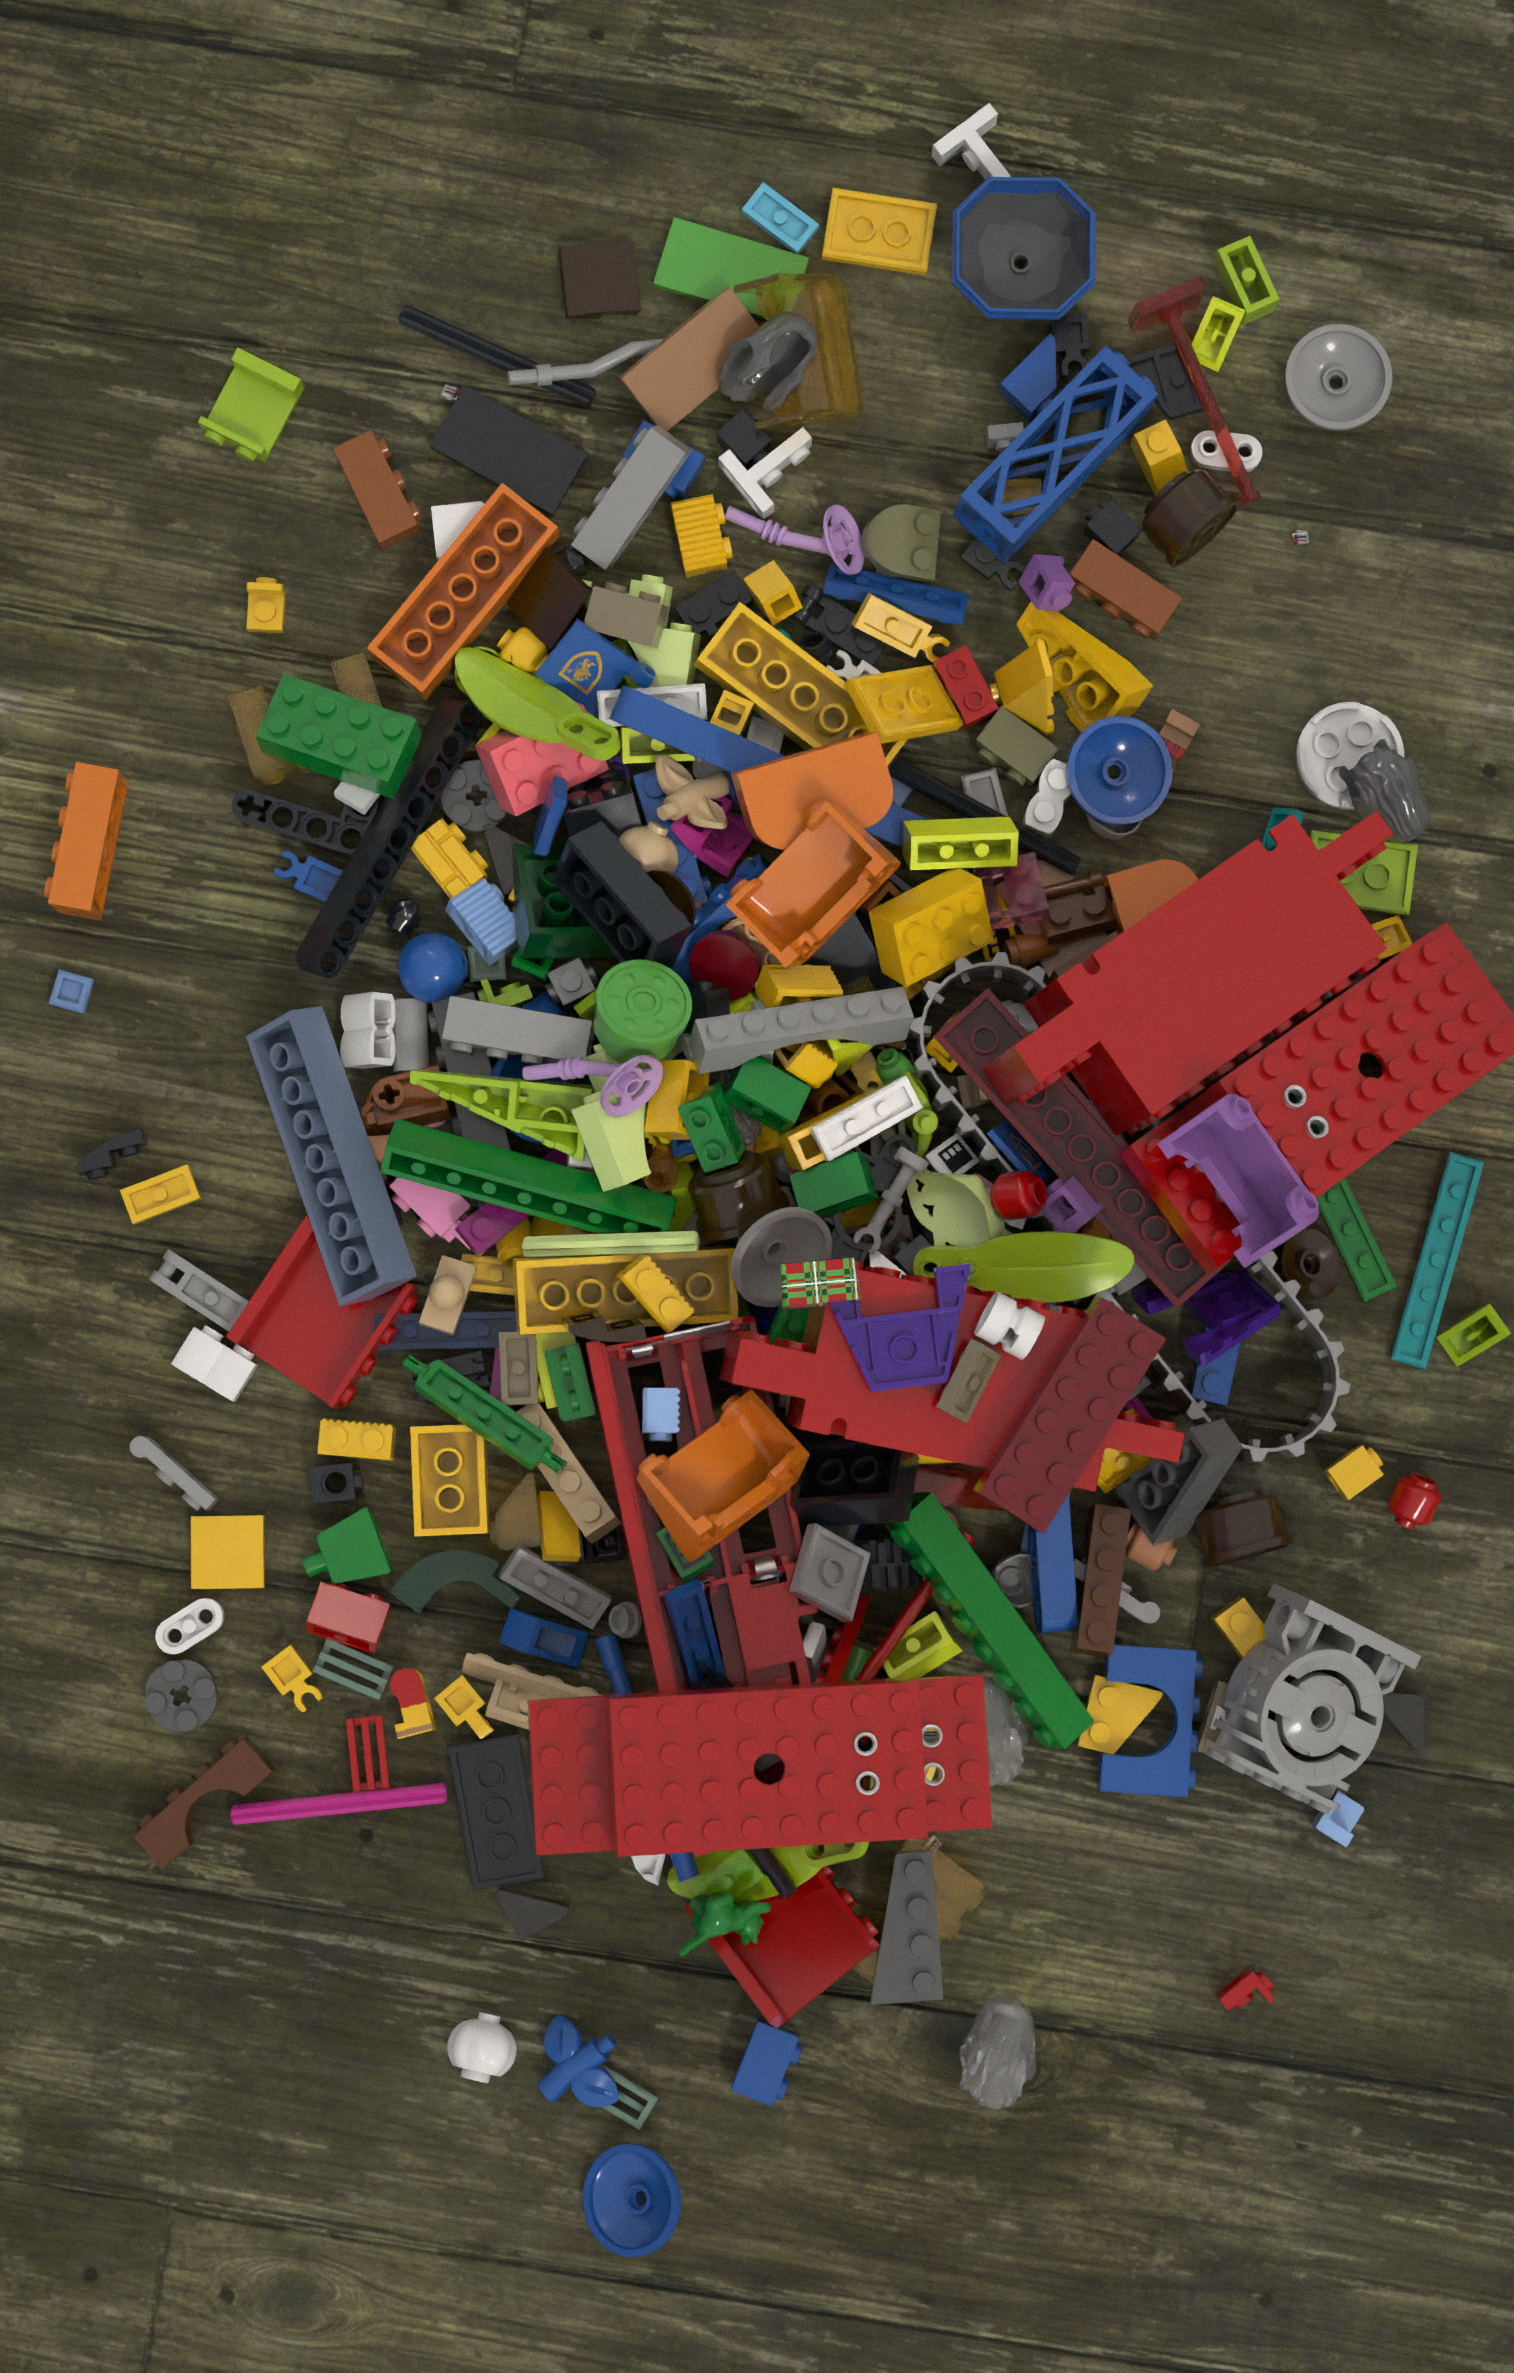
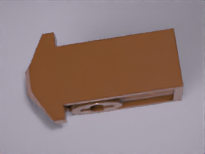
M438 1065L419 1069L441 1072ZM410 1072L379 1080L364 1102L365 1106L360 1111V1116L367 1136L386 1135L391 1133L396 1119L421 1126L451 1119L449 1103L446 1099L438 1096L439 1094L410 1083ZM395 1094V1103L388 1104L389 1096Z

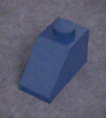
M1051 333L1000 384L999 394L1028 421L1036 414L1039 415L1053 400L1052 398L1055 394L1056 348L1055 337Z
M510 1608L499 1643L530 1655L578 1668L589 1633Z

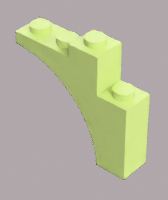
M643 574L642 581L631 579L629 594H625L637 598L640 591L661 597L659 604L668 606L670 609L673 587L663 584V577ZM582 580V581H584L589 587L592 588V582H591V581ZM669 609L658 649L628 641L638 661L647 664L655 671L654 681L650 687L694 683L696 667L693 664L698 657L701 635L692 633L691 625L671 623L670 629H667Z
M680 1035L675 1048L659 1061L672 1060L682 1052L679 1046ZM601 1044L593 1046L594 1054L583 1058L584 1060L620 1065L626 1062L615 1058ZM637 1064L642 1070L650 1068L649 1064ZM589 1075L595 1093L583 1097L585 1105L571 1111L601 1188L605 1192L651 1174L644 1142V1121L648 1102L628 1115L620 1117L610 1116L602 1109L600 1104L601 1092L608 1078ZM645 1080L643 1086L639 1089V1091L644 1087L647 1080ZM611 1093L608 1101L618 1104L619 1097Z

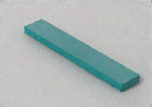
M1452 1152L1447 1154L1390 1360L1421 1369H1426L1483 1169L1484 1162Z

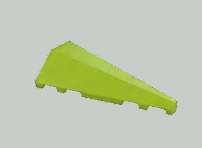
M418 1069L410 1071V1083L439 1094L438 1096L446 1100H452L469 1108L468 1110L517 1133H523L542 1142L543 1145L562 1151L576 1160H585L587 1149L571 1110L585 1105L583 1097L595 1093L592 1085L538 1080L526 1081L516 1078Z

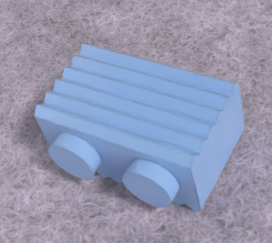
M482 878L449 900L445 911L488 966L519 946L515 926V911L511 912L505 906L503 894L495 884H488L486 879Z
M643 1388L642 1434H649V1441L671 1442L672 1435H675L680 1430L677 1426L680 1423L677 1419L680 1415L677 1411L680 1406L677 1403L681 1400L678 1397L680 1394L678 1388Z

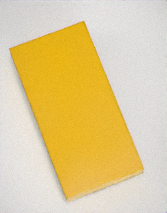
M540 1491L537 1499L542 1561L578 1562L581 1556L578 1525L555 1491Z

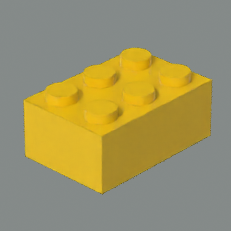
M962 868L949 869L868 911L881 972L905 987L994 941L982 880Z
M466 1425L410 1427L414 1537L490 1533L486 1439Z

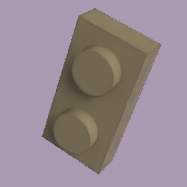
M499 1332L501 1402L506 1406L539 1404L536 1334L520 1335L518 1332Z
M970 1339L966 1349L960 1355L958 1365L948 1384L944 1387L936 1407L967 1424L1001 1355L985 1345Z

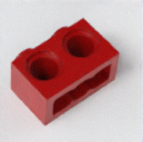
M966 645L934 661L933 669L963 721L962 728L964 732L993 718L999 707Z

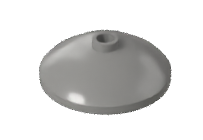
M1330 324L1309 332L1292 350L1285 369V387L1293 407L1308 422L1327 430H1350L1372 420L1386 403L1392 386V367L1385 349L1368 332L1346 324ZM1329 380H1339L1341 388L1333 389L1329 385Z
M800 1207L779 1209L760 1218L744 1233L733 1253L731 1277L737 1291L754 1305L762 1307L780 1306L782 1301L781 1264L829 1260L832 1253V1236L828 1226L816 1213Z

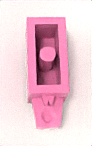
M397 1178L389 1186L395 1192L391 1199L405 1213L412 1208L421 1217L417 1224L431 1238L437 1233L442 1239L445 1238L450 1243L457 1237L470 1250V1247L455 1231V1228L469 1217L467 1214L473 1209L462 1196L402 1178Z

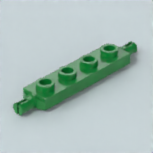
M409 1354L408 1358L404 1360L402 1366L418 1376L416 1382V1391L521 1465L530 1471L540 1463L552 1469L556 1474H560L564 1470L567 1461L551 1451L553 1446V1438L440 1359L426 1365L413 1354Z

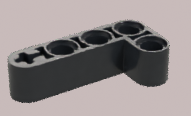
M253 790L239 792L232 801L233 813L241 824L348 859L351 858L356 848H345L343 846V839L349 833H358L362 838L380 807L376 799L368 814L358 815L352 807L344 804L341 817L339 818ZM254 801L257 809L267 812L266 822L264 823L265 818L261 813L251 811L246 816L242 809L243 805L250 806L251 802ZM280 812H291L293 814V821L289 826L281 828L275 825V818ZM316 822L327 824V832L321 838L309 836V829Z

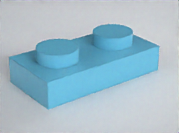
M764 182L742 208V214L796 254L803 250L819 229V224Z

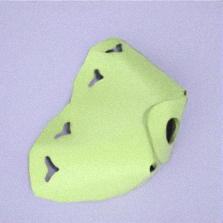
M916 1172L906 1188L911 1208L916 1218L922 1225L933 1232L934 1246H946L945 1242H949L954 1246L975 1247L984 1241L1001 1236L1005 1229L1004 1219L992 1207L989 1191L985 1183L977 1175ZM916 1179L925 1183L921 1192H918L919 1185L916 1183ZM923 1204L934 1205L932 1217L929 1215V1210ZM969 1262L963 1263L970 1265V1272H973L975 1270L973 1264Z

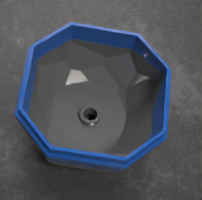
M988 177L952 213V284L987 319L1059 320L1096 284V213L1061 178ZM1021 259L1026 262L1027 266L1024 269H1018L1015 267L1014 262Z

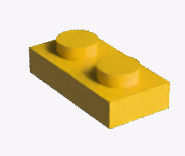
M188 1164L120 1190L131 1222L134 1225L202 1199Z

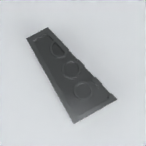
M932 1850L895 1853L870 2005L943 2000Z

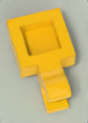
M464 1675L460 1676L434 1698L457 1727L466 1720L480 1739L486 1738L494 1731L493 1727L478 1711L486 1702Z

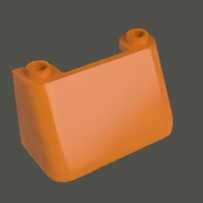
M821 800L816 802L805 814L808 818L805 824L807 828L758 878H754L751 881L744 878L730 891L732 898L725 904L785 968L801 965L815 954L901 864L888 849L831 800H826L824 803Z
M752 1389L741 1397L735 1394L729 1398L721 1407L724 1413L720 1417L719 1422L668 1458L664 1454L657 1457L655 1454H652L638 1466L639 1474L637 1481L677 1548L689 1562L699 1558L792 1488L798 1481L810 1456L809 1452Z

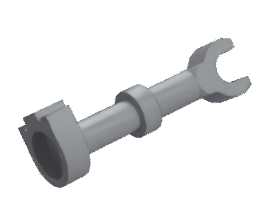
M900 1146L893 1158L903 1164L890 1188L888 1190L884 1189L880 1197L883 1200L868 1225L857 1230L854 1235L853 1242L858 1243L864 1234L872 1235L874 1238V1244L870 1248L872 1253L879 1249L881 1245L880 1233L896 1206L900 1207L904 1199L901 1196L915 1172L924 1173L930 1163Z

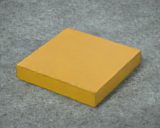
M265 1515L191 1516V1589L265 1588Z

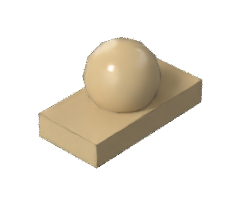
M442 1255L434 1280L429 1287V1294L419 1320L421 1326L455 1335L477 1266Z

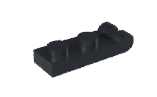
M807 584L801 593L804 596L800 601L803 608L790 615V617L812 632L824 633L834 646L859 662L864 660L874 667L888 644L855 628L852 622L856 614L824 595L816 587ZM815 605L824 610L818 620L810 615Z

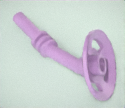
M833 505L827 508L824 514V535L822 538L787 531L786 526L780 528V524L777 522L773 525V521L770 519L766 522L732 506H729L725 514L726 520L760 534L763 540L768 538L770 543L776 541V546L783 544L823 554L827 553L832 557L836 565L848 575L859 573L863 567L864 554L860 531L852 515L841 505ZM832 516L831 525L828 526L829 518ZM848 554L852 555L849 566L844 561Z
M651 1055L634 1057L622 1065L584 1060L582 1057L577 1056L561 1058L558 1063L526 1066L523 1068L522 1073L526 1081L556 1077L568 1080L583 1078L585 1075L607 1077L608 1080L601 1092L600 1104L608 1115L620 1117L638 1110L649 1101L661 1083L663 1067L660 1061ZM639 1062H646L650 1068L642 1070L637 1064ZM645 1080H647L644 1087L639 1091V1089L643 1086ZM611 1093L619 1097L618 1104L608 1101Z

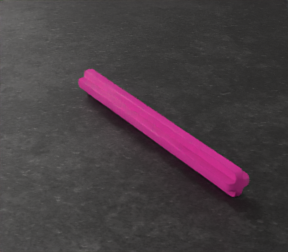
M444 1783L235 1804L231 1806L230 1814L232 1823L238 1825L441 1804L447 1801V1788Z

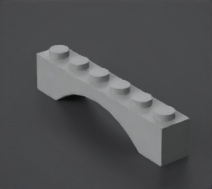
M896 987L696 1019L690 1036L689 1046L698 1074L733 1069L769 1051L807 1041L845 1039L862 1042L871 1046L904 1041L908 1035L914 1015L904 987Z

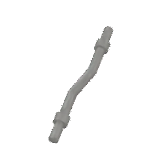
M663 339L629 342L591 363L551 367L548 363L535 365L534 369L507 371L508 385L536 383L537 386L552 385V381L595 377L634 356L646 355Z

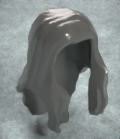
M783 311L769 318L751 335L732 343L729 356L722 363L723 368L720 370L719 388L721 392L726 396H730L732 402L742 401L746 403L768 391L771 394L766 398L762 407L766 414H772L775 409L785 404L788 397L794 394L802 383L806 365L815 354L818 345V332L814 325L801 314L793 311Z
M1381 739L1374 745L1373 752L1364 754L1354 768L1348 770L1345 766H1341L1339 776L1346 783L1352 805L1362 819H1365L1377 810L1394 834L1387 840L1395 842L1411 841L1425 831L1430 821L1431 812L1422 792L1418 777V765L1412 758L1406 760L1395 749H1390L1387 746L1386 740Z

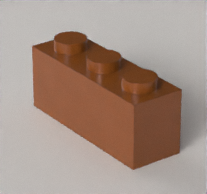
M369 430L333 447L336 458L382 551L420 533L417 522L422 520V517L414 501L412 500L407 503L401 492L407 487L398 468L391 471L386 461L387 458L392 456L383 437L376 440L372 430Z
M1094 539L1069 574L1075 582L1071 590L1085 600H1088L1089 597L1101 604L1100 609L1106 615L1116 620L1121 617L1131 624L1129 628L1136 635L1144 639L1148 637L1154 640L1157 639L1182 600V597Z

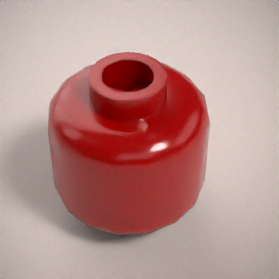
M1030 1170L999 1175L990 1191L992 1207L1006 1220L1037 1216L1047 1201L1045 1183Z
M1411 1472L1410 1476L1400 1477L1388 1501V1508L1396 1515L1394 1521L1409 1529H1414L1416 1525H1428L1432 1521L1442 1497L1441 1493L1436 1489L1438 1484L1432 1479Z

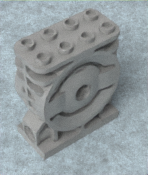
M1273 1583L1267 1596L1276 1601L1263 1626L1266 1639L1249 1650L1234 1670L1223 1704L1225 1706L1226 1722L1216 1718L1213 1725L1222 1731L1216 1742L1206 1738L1203 1745L1209 1748L1206 1755L1328 1815L1331 1809L1338 1812L1341 1806L1339 1803L1331 1800L1336 1788L1348 1791L1350 1784L1341 1779L1356 1771L1369 1756L1376 1744L1383 1721L1384 1706L1382 1696L1394 1690L1405 1665L1415 1669L1421 1656L1304 1596ZM1322 1669L1333 1670L1337 1672L1338 1679L1326 1673L1312 1671ZM1288 1675L1296 1678L1290 1683L1283 1681ZM1269 1710L1275 1712V1721L1268 1718ZM1280 1738L1288 1747L1301 1753V1755L1293 1757L1285 1749Z

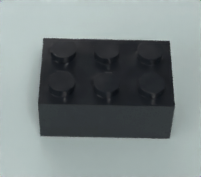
M849 1439L801 1442V1445L809 1452L810 1456L798 1481L794 1484L790 1505L806 1528L808 1524L813 1523L822 1527L909 1521L919 1463L917 1454Z

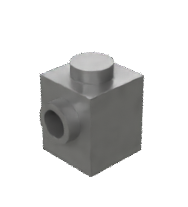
M577 958L547 973L550 983L546 984L545 987L553 1003L561 1002L564 1009L567 1010L595 991L594 984L598 983L599 980L591 964L583 965L580 958Z

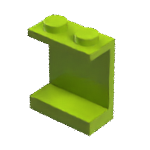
M237 347L231 358L234 365L232 373L208 418L206 419L201 416L198 424L202 431L205 432L203 437L218 446H222L225 442L235 447V453L245 460L254 462L256 458L265 463L297 404L304 386L298 377Z

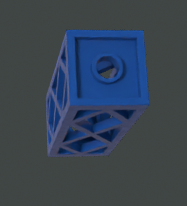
M1105 346L960 495L953 517L1005 565L1148 417L1158 396L1154 384L1146 376H1138L1129 367V362L1120 352L1115 350L1112 352ZM1101 392L1107 397L1072 406L1081 396ZM1107 408L1103 430L1065 439L1069 417ZM1121 410L1125 414V416L1118 422L1119 413ZM1055 424L1052 442L1033 447ZM1100 441L1092 450L1061 457L1062 450ZM1049 454L1048 461L1010 470L1018 461ZM1079 463L1055 487L1058 469ZM1045 472L1041 495L1001 505L1006 481ZM993 488L989 504L983 497ZM1037 506L1027 515L1006 519L1002 516V514Z

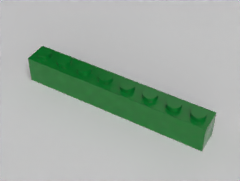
M396 1119L386 1143L380 1171L384 1174L597 1234L668 1232L677 1202V1197L631 1184L603 1192L598 1177L595 1174L400 1119Z
M915 1492L913 1494L909 1521L887 1523L891 1528V1537L899 1546L906 1549L912 1558L911 1564L920 1575L926 1577L933 1587L931 1589L933 1596L938 1602L946 1605L953 1615V1624L971 1640L975 1655L991 1668L994 1673L992 1676L995 1683L1011 1696L1014 1701L1013 1707L1015 1711L1031 1724L1034 1729L1033 1735L1035 1739L1046 1748L1066 1749L1094 1722L1093 1718L932 1492Z

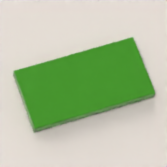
M674 217L653 287L707 303L727 286L733 290L752 317L767 321L780 312L794 311L809 263V257Z

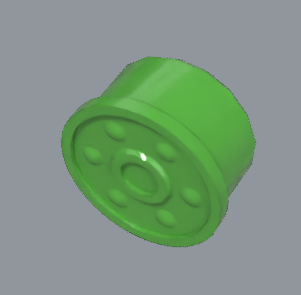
M630 960L614 966L602 977L596 991V1011L593 1018L595 1035L601 1046L620 1060L628 1061L641 1055H651L658 1060L663 1059L675 1048L679 1035L685 1030L691 1016L692 998L687 985L672 969L654 961ZM639 1062L638 1064H648V1063H646V1062Z

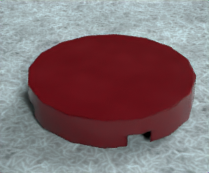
M715 930L702 937L693 947L689 958L690 975L693 980L711 979L714 980V986L729 987V1001H734L747 996L756 986L762 970L761 957L757 949H753L749 944L750 941L744 935L731 930Z

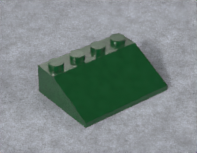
M514 844L512 852L515 926L521 958H617L552 882L566 844H552L549 854L546 856L534 854V844Z

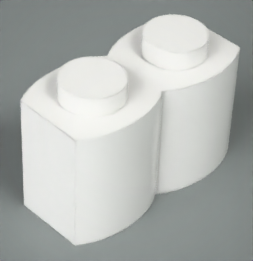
M1052 759L1045 766L1037 784L1036 795L1031 799L1023 817V826L1046 839H1049L1057 829L1062 818L1063 805L1071 795L1067 782L1065 763Z
M379 992L345 995L341 1004V1023L344 1033L340 1045L341 1059L344 1067L367 1069L392 1066L396 1054V1042L392 1031L395 1024V1000L393 995Z
M207 1325L204 1326L202 1331L193 1327L171 1364L227 1399L236 1402L258 1366L251 1361L254 1354L235 1344L233 1349L221 1343L224 1336Z

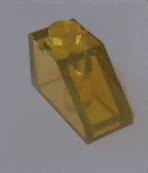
M536 1473L525 1475L494 1514L495 1522L489 1523L491 1544H498V1551L515 1549L518 1544L525 1548L541 1546L542 1544Z

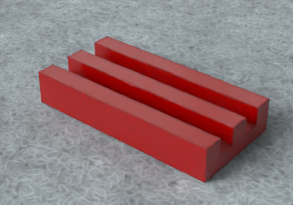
M383 1715L346 1719L353 1792L390 1788ZM372 1723L376 1725L381 1781H375L369 1731V1724ZM355 1725H361L366 1783H361Z

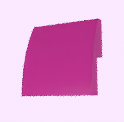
M723 796L713 801L723 809L727 816L728 824L726 829L696 826L690 823L687 815L674 821L671 829L694 855L728 878L756 839L748 831L744 819L730 812L734 801Z

